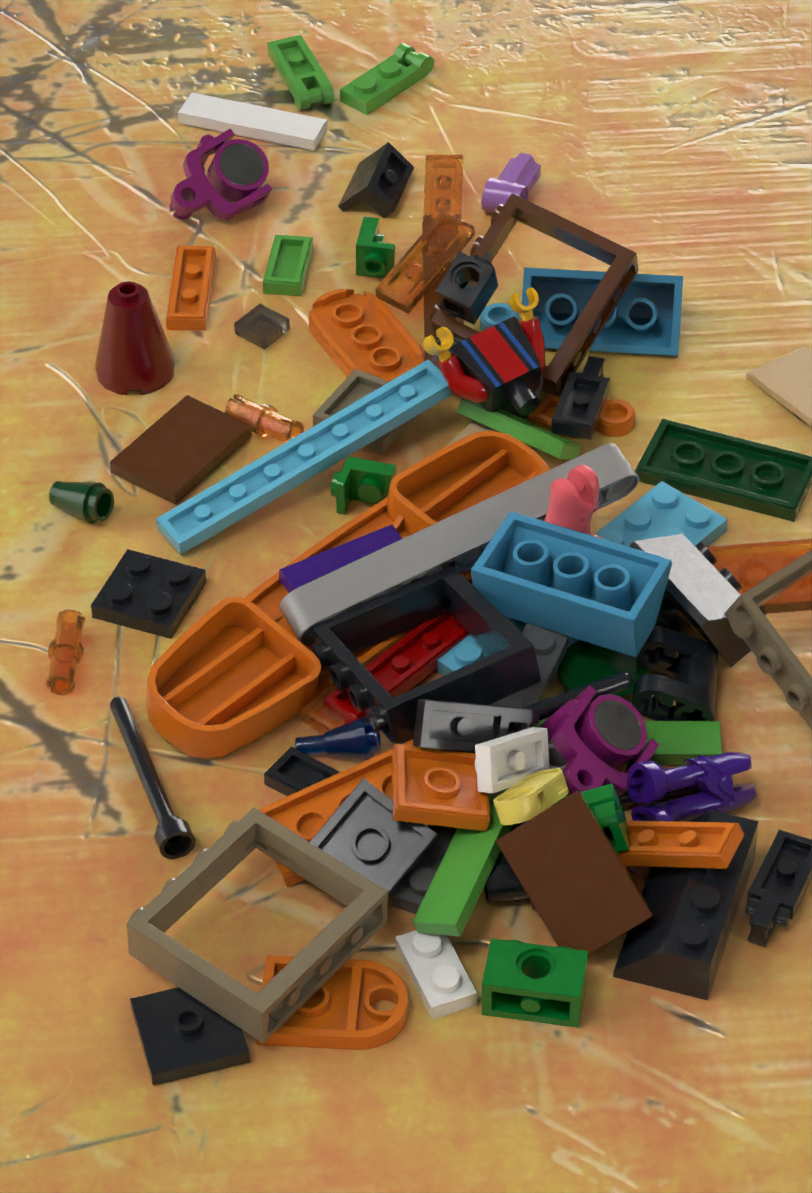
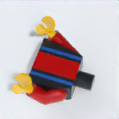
M530 287L526 290L529 299L528 306L521 304L517 291L510 298L512 310L521 314L522 320L520 321L513 316L452 345L454 342L452 332L446 327H440L436 330L441 346L435 342L432 335L425 337L423 348L428 354L438 356L439 361L437 365L452 393L474 403H479L487 411L491 412L512 404L521 416L532 413L539 406L540 399L534 392L539 388L540 376L545 369V341L539 317H534L532 311L539 301L538 293L534 288Z

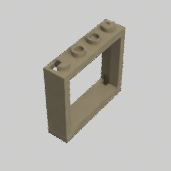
M811 550L741 594L724 615L729 620L733 632L745 641L757 657L761 669L769 674L783 691L790 707L799 712L812 730V677L759 608L812 573Z
M254 807L242 819L233 821L226 829L224 835L210 848L201 850L193 863L178 877L168 880L160 894L148 905L138 908L132 914L127 923L129 954L261 1043H264L387 922L388 891ZM255 848L347 905L333 921L257 994L165 934L174 923Z

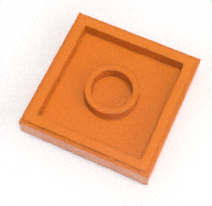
M394 744L392 753L393 820L487 832L490 822L489 793L478 792L477 772L475 770L476 754Z

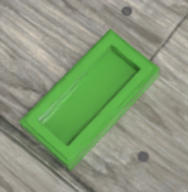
M275 235L263 279V294L302 296L314 249L313 237Z

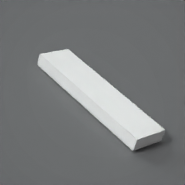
M191 93L178 112V122L180 124L218 132H225L231 129L234 135L315 151L327 132V119L197 93Z

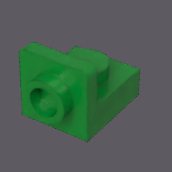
M364 217L356 242V275L393 279L395 275V245L385 243V234H379V218Z
M348 456L341 472L336 471L334 473L331 483V496L336 497L337 513L346 514L352 500L377 504L388 497L391 480L396 475V465Z

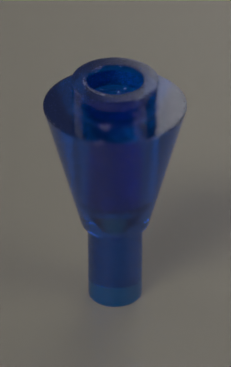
M368 716L326 731L324 735L298 737L295 739V747L307 755L326 753L327 755L368 760L374 757V752L381 751L380 731L375 732Z

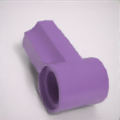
M520 153L516 158L510 159L498 179H488L481 200L483 211L494 213L499 204L504 205L511 193L528 200L530 191L541 176V165L535 162L532 155Z

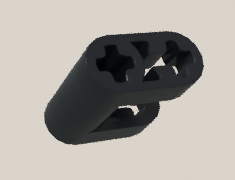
M655 626L636 656L637 660L644 667L675 677L676 680L658 674H646L639 677L633 686L632 705L642 716L655 721H714L718 668L717 649L707 641L666 627Z

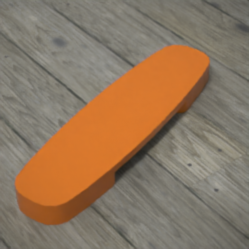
M496 431L475 432L436 451L395 475L390 483L388 497L338 528L287 566L389 525H393L400 536L405 538L549 471L547 463L534 450L509 434ZM471 570L461 574L472 584ZM279 572L262 583L245 598L236 596L221 600L183 633L151 666L147 679L146 710L149 722L171 745L189 756L204 759L224 757L266 735L337 689L330 673L326 669L321 670L320 660L311 651V646L315 645V643L303 645L279 608L280 602L288 594L279 580ZM418 626L360 650L353 655L366 667Z

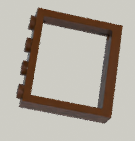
M511 193L504 205L499 204L491 218V226L485 236L480 235L474 242L470 253L471 257L479 255L491 263L517 221L611 265L548 366L545 365V369L541 373L543 379L542 392L560 398L570 371L576 372L638 273L637 253ZM467 281L460 288L471 289L478 283ZM438 301L434 305L430 314V320L436 339L439 340L436 330L440 327L448 328L452 332L453 337L462 340L479 332L456 321L457 316L439 308Z

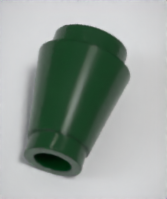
M56 481L49 492V500L52 505L58 506L91 524L97 521H105L110 516L114 506L112 491L100 482Z

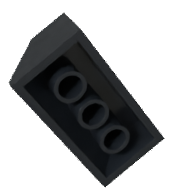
M713 810L686 822H727L740 824L744 837L727 869L651 867L642 895L655 916L627 932L613 971V977L708 1001L755 860L759 822Z

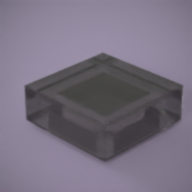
M258 304L234 323V330L236 335L266 349L290 330V319L262 304Z

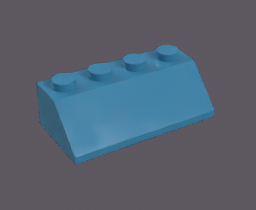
M524 267L522 305H529L526 290L530 287L534 288L538 293L539 301L532 311L534 317H539L545 349L558 350L606 272ZM636 274L589 351L678 356L683 276Z
M510 511L472 567L471 576L472 585L506 617L636 657L655 627L671 571L672 560Z

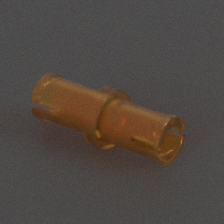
M240 394L233 395L234 399L230 398L226 404L225 413L250 424L252 432L261 437L269 435L286 443L304 432L303 423L279 414L277 409L269 404L259 405Z
M68 609L59 612L57 615L55 639L51 641L48 648V657L51 663L46 687L51 688L50 691L58 695H67L74 691L77 664L83 659L84 648L81 644V637L85 625V617H81V613L75 610Z

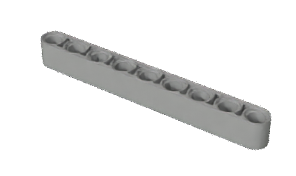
M616 444L602 445L294 589L282 599L279 608L299 641L303 645L314 644L315 641L311 627L450 566H453L460 574L470 571L510 511L544 521L549 506L552 482L558 478L567 480L568 472L574 467L587 465L598 476L599 504L597 510L630 494L637 487L639 476Z

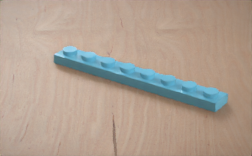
M426 360L156 518L157 529L182 555L454 393L451 392L441 371L430 360Z

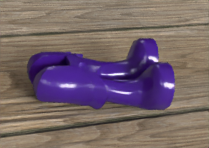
M726 752L713 756L698 755L697 758L685 759L686 765L668 769H663L662 766L654 761H643L632 765L627 778L629 797L635 802L645 804L632 809L631 816L633 821L681 822L712 810L729 813L751 803L757 796L755 784L742 783L733 785L732 775L752 768L751 756L742 752ZM689 786L698 792L669 801L651 803L661 799L665 793Z

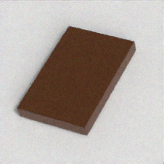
M186 395L110 461L111 473L177 504L252 436V428L250 424Z
M580 791L572 793L496 840L558 947L565 946L576 950L588 951V956L655 916Z

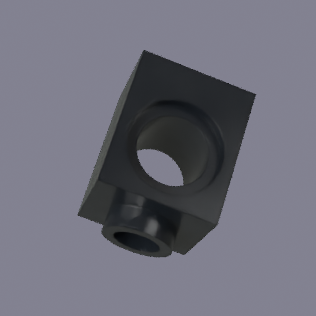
M459 252L435 290L439 308L475 325L498 287L495 268L487 259L479 255L470 257ZM467 281L478 283L471 289L460 288Z

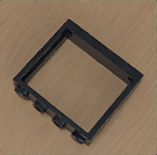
M453 566L311 627L315 645L311 646V651L320 660L321 670L326 669L330 673L331 679L339 691L345 690L348 693L357 712L364 711L367 714L375 732L381 730L393 744H403L414 739L418 699L490 705L541 682L534 644ZM447 612L491 654L394 698L353 655L360 650Z

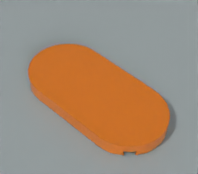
M354 289L330 291L317 298L313 303V309L309 310V330L312 336L346 377L357 369L390 382L425 362V353L421 345L383 301L372 293L364 291L363 296L354 294Z

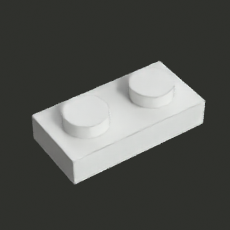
M531 727L475 745V770L477 772L478 792L496 793L510 788L535 772L550 769L547 728Z
M415 930L395 937L396 951L431 1020L477 1006V992L447 935L418 933Z

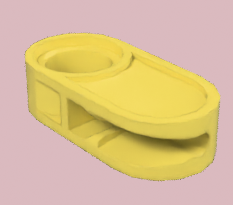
M550 768L525 777L498 795L493 802L500 824L513 825L528 821L564 798L569 793L562 769Z

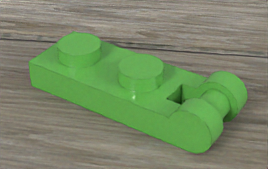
M302 35L267 42L268 55L292 93L298 110L310 108L311 104L321 102L324 105L335 101L333 87Z
M402 43L396 48L392 56L341 88L340 102L368 115L427 76L433 69L434 59L423 52L418 54L412 46Z

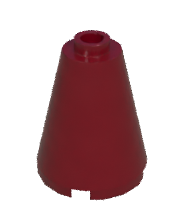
M126 281L113 287L108 293L95 369L98 381L109 391L119 395H127V390H140V395L150 394L163 388L172 380L175 358L148 290L140 284Z

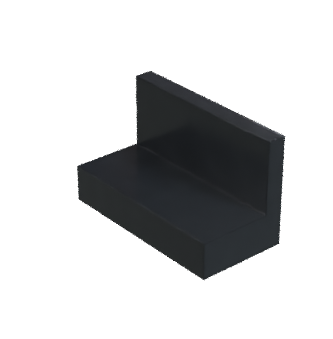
M389 142L358 164L338 207L345 211L364 198L383 218L387 217L395 211L414 170V166Z

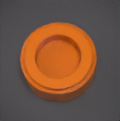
M618 399L606 400L596 430L609 437H621L629 434L635 426V410L632 405Z

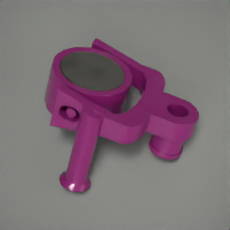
M231 129L215 138L211 135H204L197 148L189 152L183 162V169L187 179L175 186L169 205L170 212L175 210L173 216L177 219L185 220L192 213L207 207L217 218L228 220L264 203L272 188L268 183L262 187L269 173V162L262 149L248 140H232L234 133ZM216 153L208 168L207 179L204 165L208 157Z
M589 686L538 726V728H547L548 742L552 739L556 750L568 762L563 769V775L569 790L566 796L576 791L583 792L612 783L618 797L627 792V778L632 765L649 761L659 744L653 739L646 743V725L641 714L627 700L620 696L606 694L598 696L589 704L597 692ZM628 762V765L624 773L617 771L620 767H622L625 763Z

